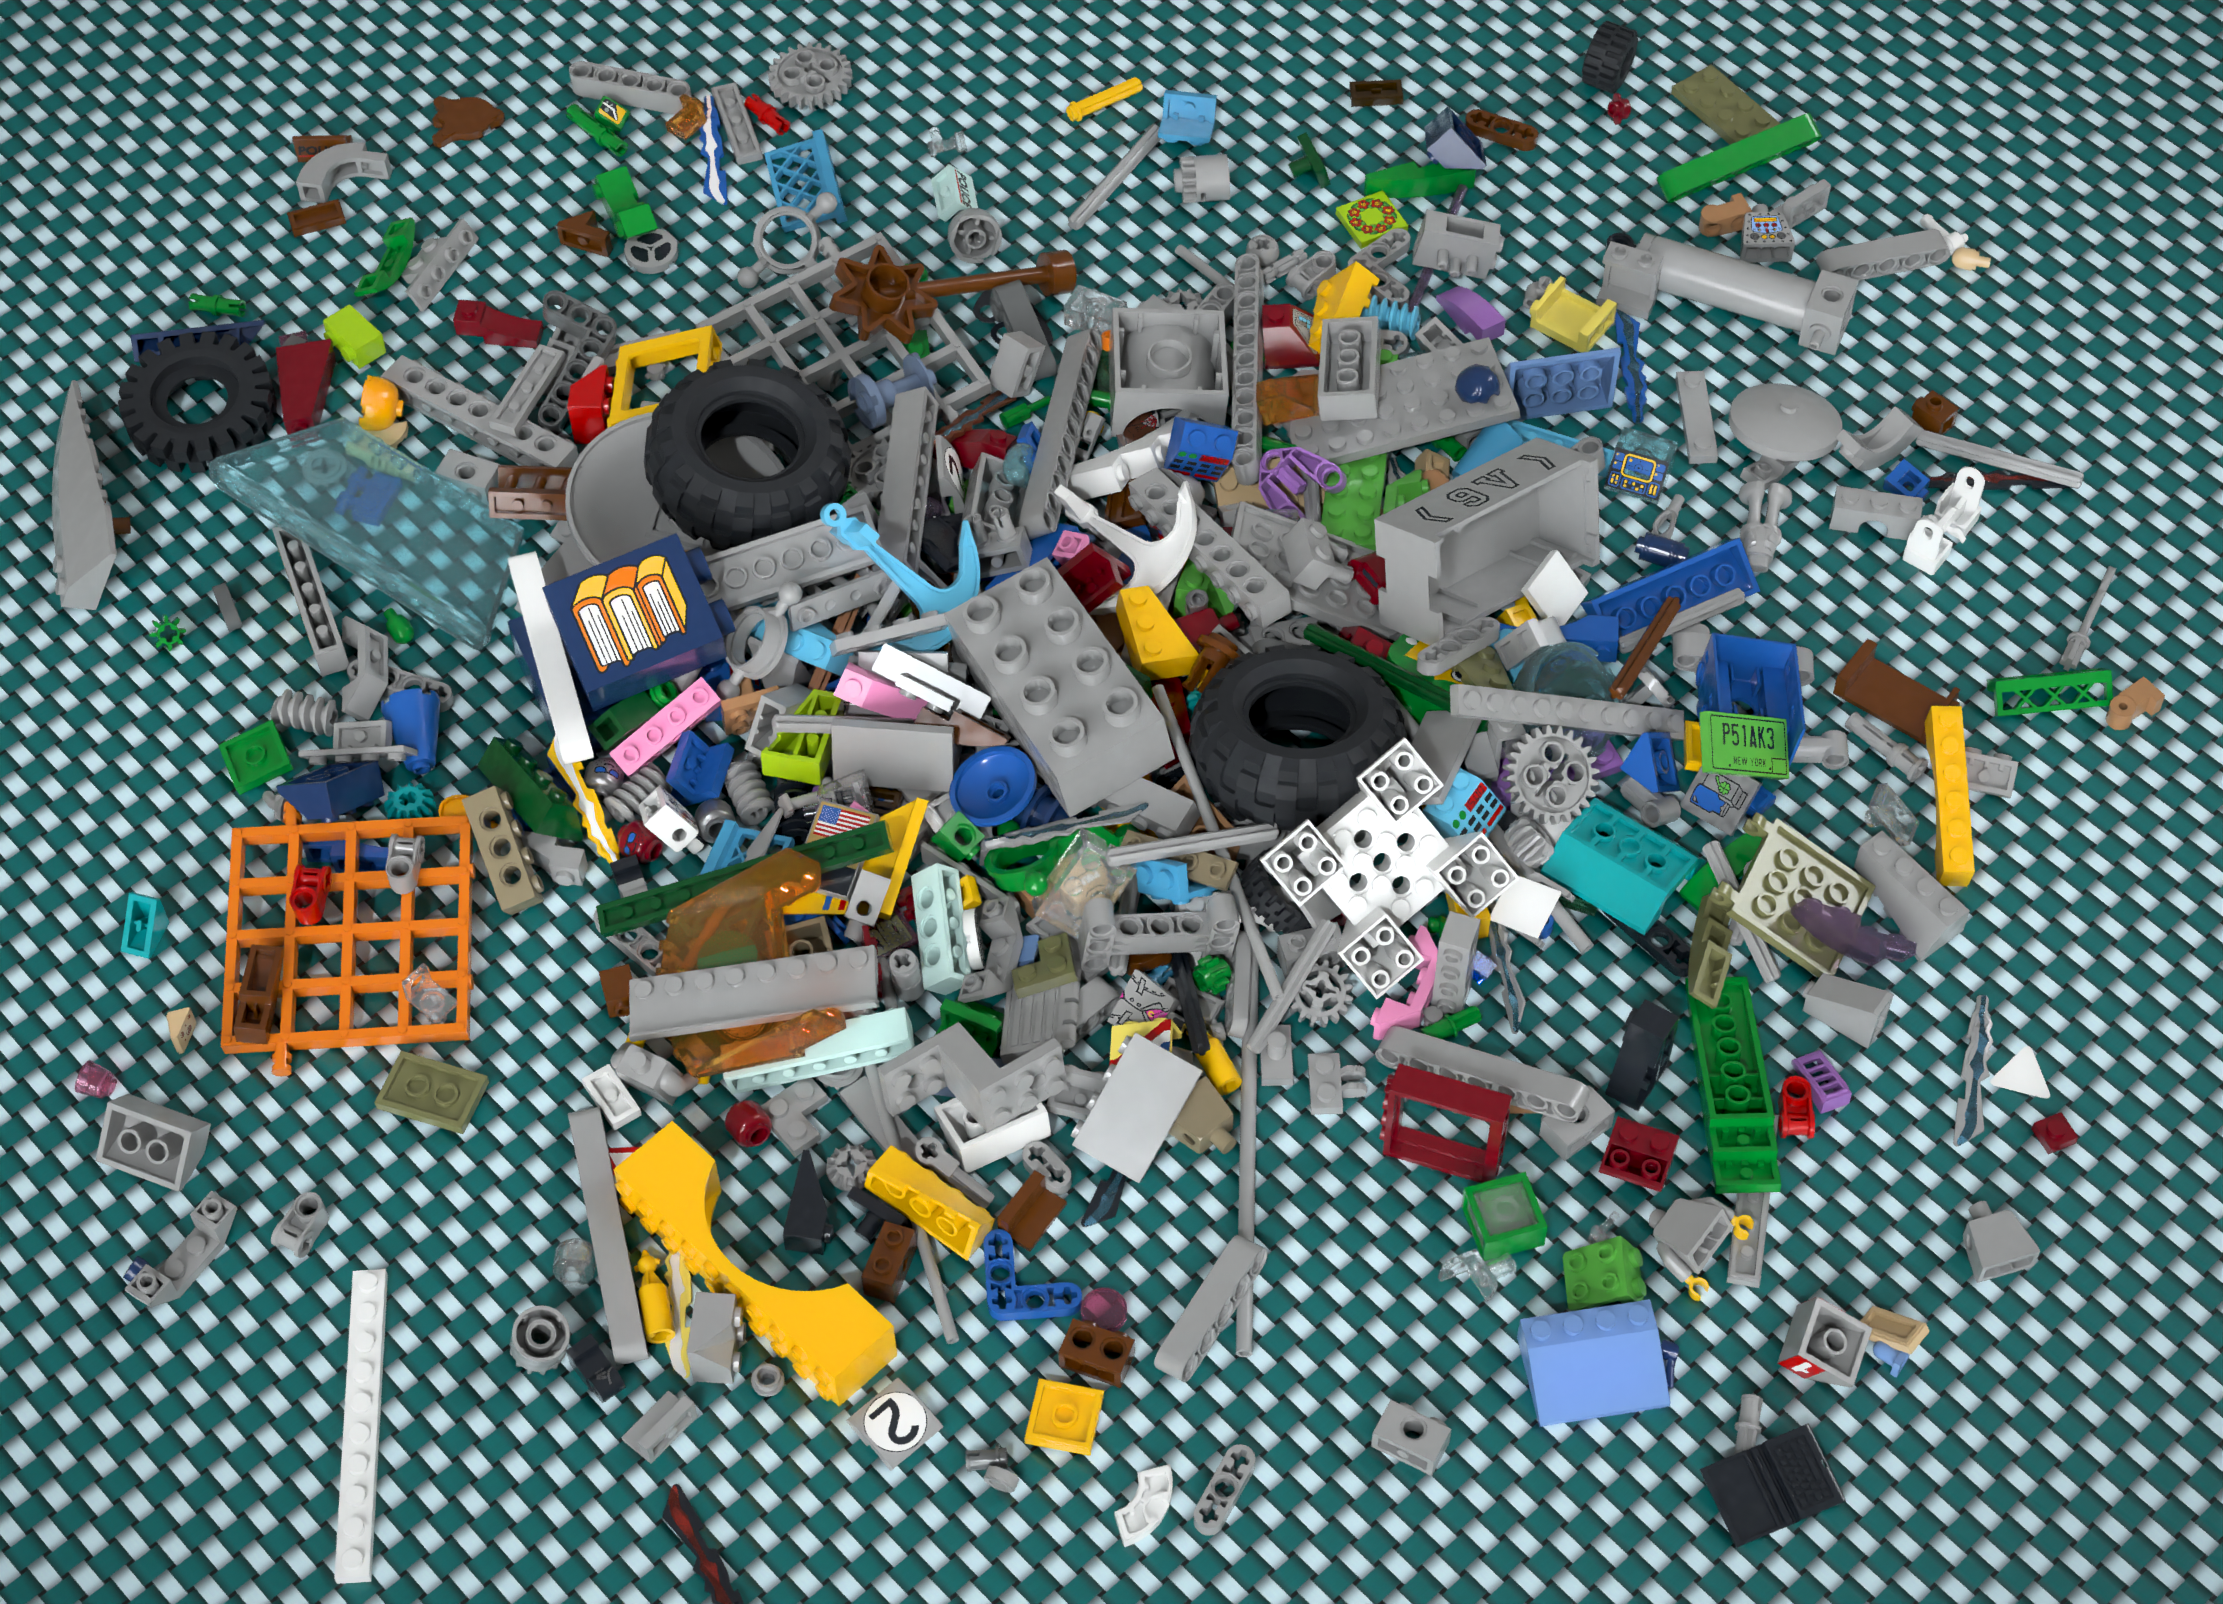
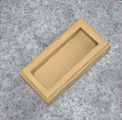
M1872 1306L1861 1319L1862 1323L1872 1328L1869 1337L1870 1341H1882L1893 1349L1912 1354L1930 1332L1926 1323L1876 1306Z

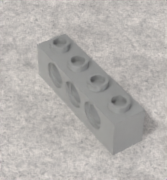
M1449 911L1439 940L1431 1006H1436L1437 1009L1441 1008L1443 1014L1449 1015L1463 1010L1469 995L1480 919Z

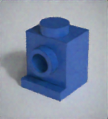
M1903 459L1885 478L1883 489L1890 491L1892 494L1923 498L1924 501L1930 493L1927 490L1930 479ZM1909 485L1913 490L1910 492L1904 486Z

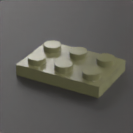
M401 1051L374 1103L379 1110L464 1134L489 1084V1079L487 1075Z

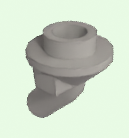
M272 791L264 792L262 798L269 808L274 810V818L283 822V814L285 813L283 806L287 800L279 793L274 795Z

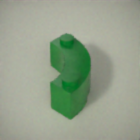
M626 166L596 175L595 184L592 185L593 193L596 200H602L619 238L627 240L658 229L649 203L637 202L639 201V196Z

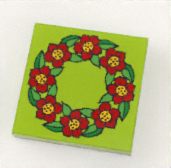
M1383 190L1336 207V216L1360 249L1367 247L1392 229L1400 228L1408 232V224Z

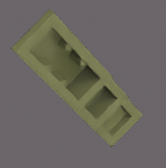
M1708 894L1702 897L1694 926L1689 957L1688 987L1691 996L1714 1009L1717 1008L1732 958V954L1727 952L1733 932L1727 928L1731 918L1726 915L1729 907L1712 902L1708 898Z

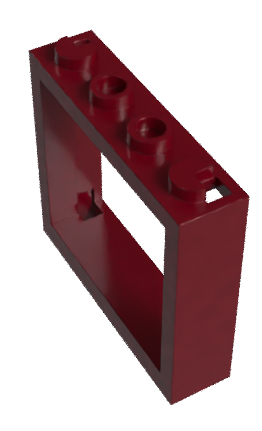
M1398 1063L1395 1075H1388L1384 1090L1386 1095L1382 1106L1384 1112L1381 1119V1125L1383 1126L1379 1137L1380 1140H1384L1383 1154L1480 1183L1495 1180L1503 1158L1512 1095ZM1404 1098L1490 1122L1487 1149L1484 1150L1401 1126Z

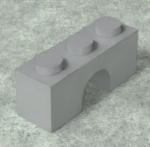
M1837 486L1831 508L1829 529L1858 533L1859 526L1862 523L1878 521L1886 525L1887 538L1908 540L1917 521L1921 519L1923 498Z

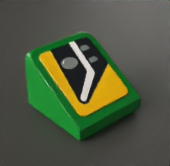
M607 96L602 97L595 110L596 120L605 127L609 126L613 130L620 132L630 116L628 109Z

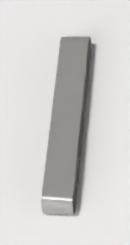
M1392 1026L1388 1029L1375 1053L1378 1061L1389 1068L1397 1069L1398 1063L1509 1094L1512 1095L1511 1105L1566 1122L1578 1120L1590 1096L1589 1088L1578 1080L1399 1026Z

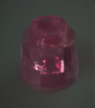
M88 1060L77 1076L75 1092L102 1099L105 1095L111 1096L115 1090L117 1079L113 1078V1072L92 1060Z

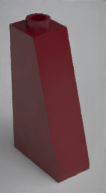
M331 339L276 347L283 421L288 438L295 439L317 435L336 364V356Z

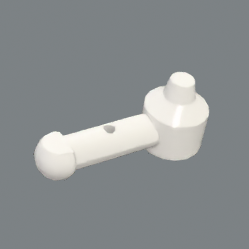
M1930 214L1923 215L1920 219L1922 227L1928 230L1937 229L1941 232L1950 250V255L1956 249L1965 247V242L1968 241L1967 234H1960L1958 232L1948 233Z

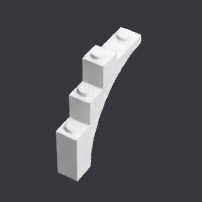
M1185 410L1176 415V417L1205 422L1201 417ZM1174 418L1151 433L1119 449L1074 464L1067 489L1072 491L1077 497L1086 500L1121 492L1130 479L1138 478L1156 467L1163 468Z

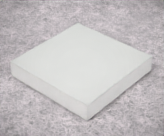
M1558 550L1549 552L1521 589L1541 619L1554 616L1559 626L1566 624L1588 594L1586 588Z

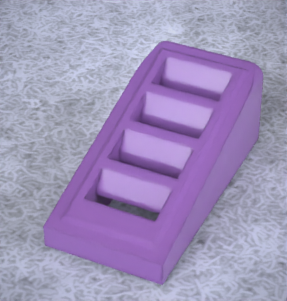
M1821 1050L1792 1060L1791 1064L1798 1076L1805 1078L1810 1083L1812 1100L1820 1114L1849 1104L1852 1096L1849 1087ZM1815 1061L1818 1063V1065L1808 1069L1804 1066ZM1821 1070L1824 1073L1816 1077H1812L1811 1075ZM1828 1080L1829 1083L1819 1086V1082ZM1833 1089L1834 1092L1826 1094L1824 1091Z

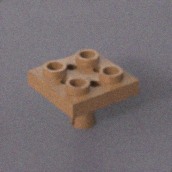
M744 677L739 684L740 695L720 701L725 734L741 735L751 729L761 695L778 690V685L755 691L751 679Z

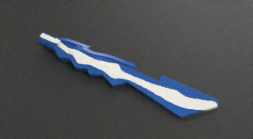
M707 95L704 97V110L700 115L702 123L699 127L701 133L699 139L704 144L700 154L708 158L703 194L722 205H727L726 170L720 171V158L724 157L722 139L718 132L721 126L718 112L714 105V97Z

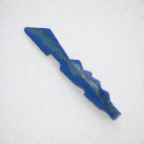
M1616 309L1615 328L1617 344L1623 343L1624 356L1620 357L1622 376L1627 387H1624V393L1628 408L1632 412L1633 422L1638 424L1644 420L1643 407L1647 403L1645 396L1647 391L1645 381L1647 377L1641 372L1645 363L1636 357L1640 323L1623 311Z

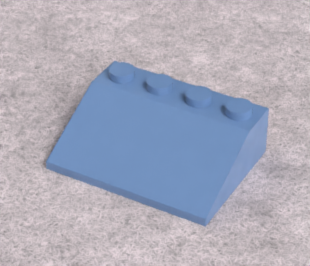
M1620 347L1510 362L1504 370V374L1520 409V418L1515 420L1612 407L1621 355Z
M1650 1299L1520 1319L1517 1340L1539 1427L1670 1407L1671 1403L1659 1331Z

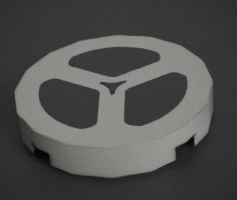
M661 229L628 239L624 248L627 264L643 274H656L667 270L673 261L674 263L676 262L679 252L675 237Z

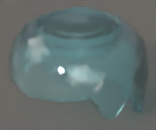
M1017 443L1008 450L1002 469L1003 475L1009 483L1027 489L1030 479L1028 472L1032 470L1034 464L1031 460L1033 446L1026 443Z

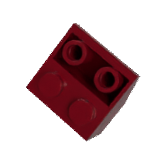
M1617 1116L1599 1172L1661 1192L1669 1175L1680 1136Z

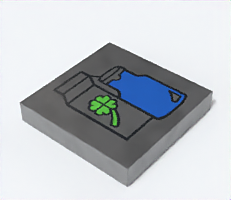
M1701 766L1681 801L1680 807L1726 834L1733 836L1762 783L1752 777L1703 773Z

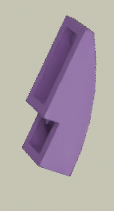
M1457 286L1436 296L1438 303L1464 334L1471 333L1476 340L1487 337L1493 340L1504 335L1506 320L1489 302L1468 288Z

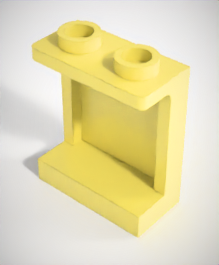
M1560 276L1554 284L1550 283L1547 286L1541 299H1536L1531 305L1529 314H1531L1530 327L1581 353L1589 352L1614 323L1617 303L1607 299L1600 307L1566 290V278Z

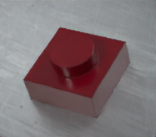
M2062 1112L2037 1121L2032 1126L2033 1133L2048 1155L2074 1145L2078 1140L2077 1134Z

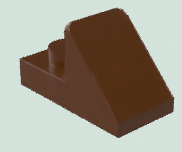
M589 211L557 223L560 244L604 257H609L613 251L610 232L598 228L595 211Z

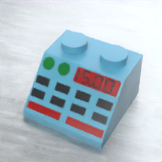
M1459 768L1442 805H1426L1423 809V814L1443 839L1479 831L1488 838L1506 812V807L1482 779L1462 768Z

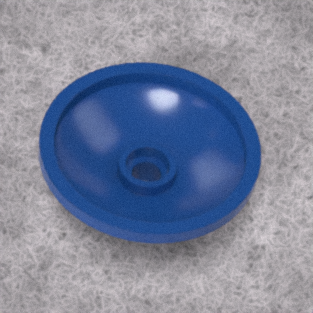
M994 746L983 749L965 760L954 774L949 791L951 805L956 813L960 811L974 826L991 827L1005 823L1022 812L1032 799L1037 784L1035 767L1029 757L1016 748Z

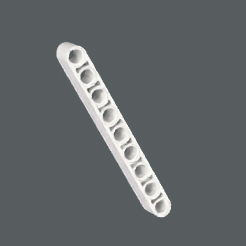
M534 551L509 557L507 560L564 765L594 758L561 637L542 590V587L546 585L537 553Z

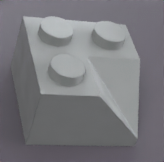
M696 1292L687 1346V1356L693 1381L733 1384L735 1372H740L742 1353L738 1352L739 1342H744L746 1338V1322H743V1307H738L736 1294Z

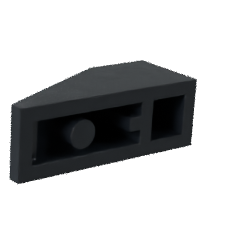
M803 1150L783 1231L785 1250L824 1255L826 1243H832L834 1225L829 1223L827 1207L810 1150Z

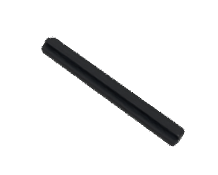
M1187 952L1172 953L1173 958L1170 964L1191 1049L1194 1054L1199 1053L1200 1056H1203L1206 1051L1210 1050V1043Z

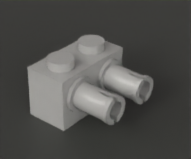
M1005 507L1001 509L1003 515H1001L999 508L991 513V519L997 530L995 532L986 533L981 515L978 513H974L975 520H973L972 514L967 515L963 519L968 520L977 546L980 562V579L1021 571L1030 566L1032 547L1024 526L1014 528L1009 510Z
M1302 517L1282 539L1292 582L1316 590L1327 578L1334 579L1345 585L1350 583L1354 575L1353 567L1341 564L1348 556V547L1330 541L1326 527L1320 522H1314Z

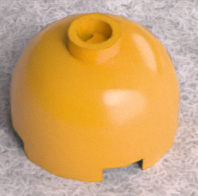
M367 375L360 404L362 405L364 416L363 418L359 417V430L381 431L392 426L396 417H402L404 401L399 400L398 389L388 379Z

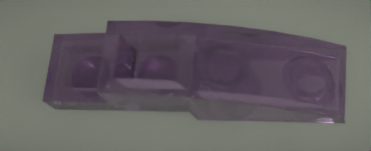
M1806 898L1791 907V914L1808 932L1828 947L1855 961L1873 966L1885 958L1902 963L1916 955L1917 943L1906 940V937L1903 935H1887L1878 932L1875 927L1860 926L1862 915L1852 913L1847 907L1827 906L1822 904L1821 900L1815 898Z

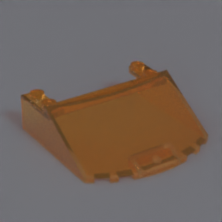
M785 848L670 910L665 923L670 924L666 939L660 940L658 950L662 951L663 954L661 967L656 968V976L790 957L782 907L790 906L795 900L808 893H815L820 888V863L795 850ZM831 1007L821 1012L811 1009L791 1020L665 1038L671 1041L674 1048L672 1053L677 1060L684 1064L687 1068L686 1071L692 1077L701 1078L805 1057L804 1049L846 1029L844 1014L840 1010Z

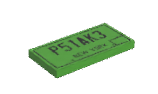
M1715 711L1700 712L1703 773L1776 780L1789 779L1786 719Z

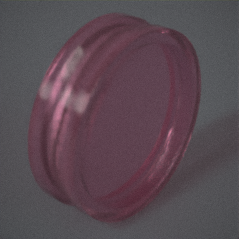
M1097 1288L1090 1291L1081 1303L1082 1321L1090 1320L1098 1324L1100 1328L1111 1332L1118 1331L1122 1328L1127 1318V1305L1124 1297L1111 1288Z

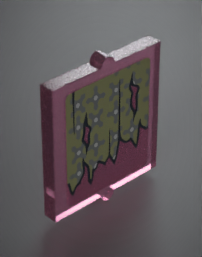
M896 904L889 921L877 917L874 927L868 926L870 937H876L877 959L881 957L888 959L896 950L908 949L919 943L918 936Z

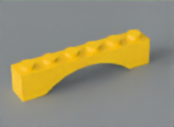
M1931 706L1925 720L1927 751L1932 764L1936 797V880L1942 886L1967 887L1975 873L1962 706Z

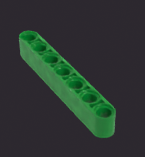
M1806 113L1662 173L1656 180L1667 202L1672 203L1805 148L1821 139L1822 134L1811 113Z

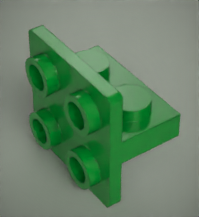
M958 997L955 1002L945 998L940 1007L941 1025L936 1034L959 1022L988 1056L993 1058L1001 1045L1004 1014L974 1001L963 1003L958 1001Z

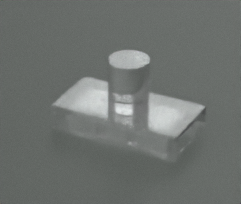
M1888 783L1878 784L1868 806L1870 810H1867L1865 813L1866 824L1871 828L1884 826L1899 846L1910 845L1919 821Z

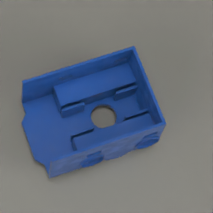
M1712 633L1696 671V686L1698 687L1696 711L1699 726V714L1703 711L1738 714L1737 705H1734L1732 709V702L1734 701L1748 704L1753 710L1752 716L1786 719L1790 768L1806 731L1796 644Z

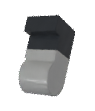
M636 854L610 863L613 880L620 898L648 891Z

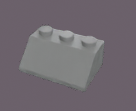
M126 1094L107 1103L95 1161L179 1192L184 1188L205 1153L211 1124L134 1095Z

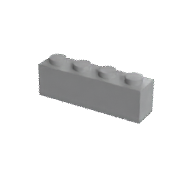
M1880 831L1860 846L1854 867L1860 876L1876 886L1872 894L1878 896L1884 905L1883 910L1887 916L1893 918L1900 929L1899 934L1905 942H1909L1915 951L1914 956L1919 963L1964 930L1970 910L1883 831Z

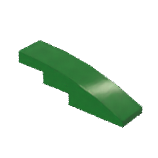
M1415 161L1365 174L1364 194L1369 196L1383 190L1388 198H1413L1474 188L1476 169L1444 168L1440 163L1418 168Z

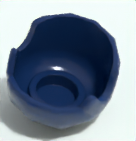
M1474 364L1460 372L1456 379L1455 391L1463 402L1487 404L1493 394L1499 396L1500 382L1497 375L1488 366Z

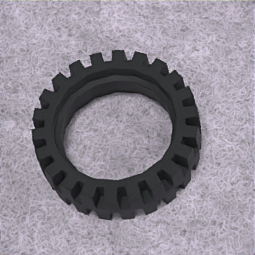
M1272 848L1262 851L1246 866L1241 874L1243 879L1241 886L1245 888L1243 890L1245 896L1250 898L1248 901L1249 906L1255 907L1257 910L1254 913L1258 917L1262 915L1265 918L1263 922L1269 926L1272 923L1273 930L1278 933L1281 930L1283 934L1313 928L1303 912L1286 903L1271 885L1268 875L1271 874L1265 870L1263 863L1259 859Z

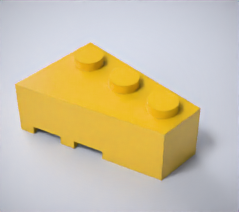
M1147 585L1120 589L1115 610L1133 668L1149 676L1151 681L1189 675L1191 667L1199 654L1150 587Z

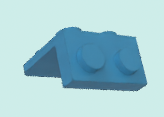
M1165 90L1163 116L1158 130V138L1170 143L1178 141H1189L1192 145L1209 143L1215 126L1217 95Z
M1165 858L1136 863L1138 892L1151 895L1152 899L1172 900L1173 904L1182 905L1190 903L1191 899L1197 896H1210L1214 890H1217L1213 887L1189 881L1187 863Z

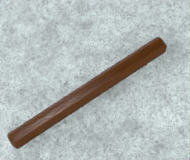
M1668 596L1610 685L1608 690L1611 693L1609 696L1612 699L1618 698L1622 700L1681 608L1678 597L1672 598Z

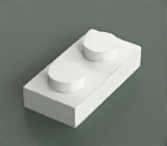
M609 1064L581 1079L584 1088L597 1107L600 1106L602 1114L614 1131L642 1115L639 1106Z

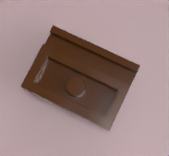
M1130 479L1121 492L1107 495L1104 519L1122 529L1146 525L1145 516L1139 510L1135 511L1128 499L1130 496L1128 483L1134 479Z

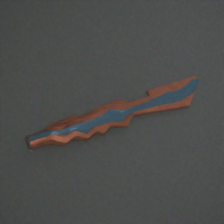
M997 390L980 401L981 406L975 410L965 411L954 419L951 424L943 426L935 432V435L943 436L950 443L955 438L963 436L966 431H971L973 425L984 422V415L1015 401L1016 397L1010 398L1000 390ZM934 437L933 450L936 449L935 437Z

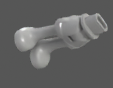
M1752 481L1745 483L1740 488L1738 495L1740 501L1749 506L1747 524L1742 526L1739 538L1743 543L1752 571L1765 573L1768 571L1769 564L1773 561L1776 547L1781 544L1782 534L1778 528L1779 512L1781 509L1789 507L1792 503V492L1780 483L1773 482L1769 485L1765 523L1762 524L1760 520L1765 483L1763 481Z

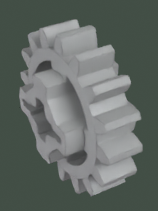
M1324 960L1322 966H1318L1317 962L1315 963L1307 978L1317 975L1316 978L1311 981H1304L1293 999V1005L1289 1010L1290 1013L1297 1011L1300 1013L1299 1022H1302L1305 1018L1310 1019V1027H1313L1316 1021H1320L1322 1027L1325 1028L1328 1024V1019L1335 1024L1338 1023L1340 1019L1339 1014L1345 1016L1348 1012V1008L1345 1005H1351L1353 997L1347 995L1353 989V985L1345 984L1348 974L1339 975L1338 970L1340 966L1338 964L1332 969L1328 968V960ZM1330 980H1332V981L1334 982V984L1336 985V987H1334V986L1332 985V983L1330 982ZM1316 989L1322 990V998L1316 997ZM1301 1000H1304L1308 1007H1306ZM1326 1006L1333 1007L1328 1011L1321 1012V1009Z

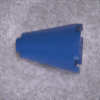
M419 688L402 690L389 695V701L386 704L384 700L381 702V712L385 720L392 721V737L396 746L404 745L418 750V756H406V761L403 762L408 771L422 775L430 772L431 768L436 765L441 702L439 695L435 691L430 690L431 695L423 694L422 689Z

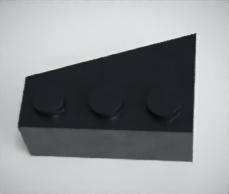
M1646 999L1639 1009L1634 1007L1626 1020L1628 1028L1622 1038L1623 1043L1605 1092L1607 1096L1636 1111L1640 1110L1668 1067L1679 1016Z

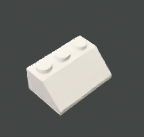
M957 1098L934 1107L935 1115L955 1159L960 1162L962 1170L967 1174L1014 1153L1031 1142L1040 1141L1051 1136L1048 1113L1042 1102L988 1133Z

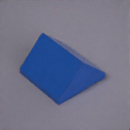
M1670 732L1642 733L1620 769L1652 793L1680 791Z

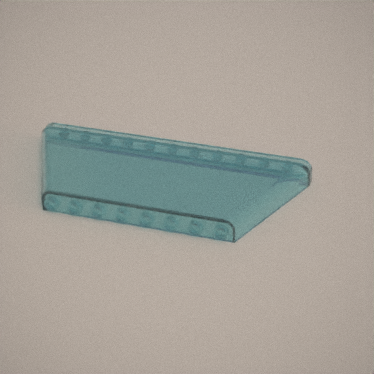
M345 417L219 456L209 463L210 478L213 484L224 493L472 649L481 650L490 642L511 578L507 558L518 555L523 541L524 528L517 522L504 518H489V506Z

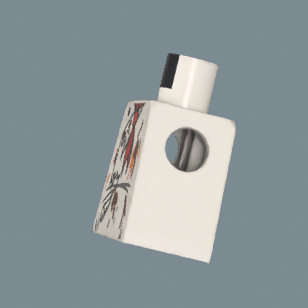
M661 785L639 804L644 826L675 852L678 853L686 847L691 853L696 854L705 845L706 841L698 834L699 830L695 818Z

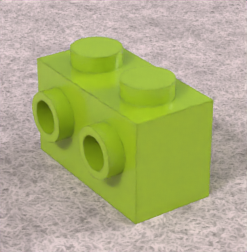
M350 304L323 320L325 328L324 338L331 339L333 347L335 346L341 352L343 358L347 362L351 361L359 369L386 353L382 333Z

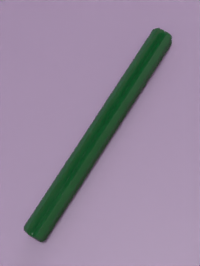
M1309 623L1304 629V639L1333 654L1339 651L1354 657L1357 666H1369L1381 678L1451 713L1450 692L1314 623Z

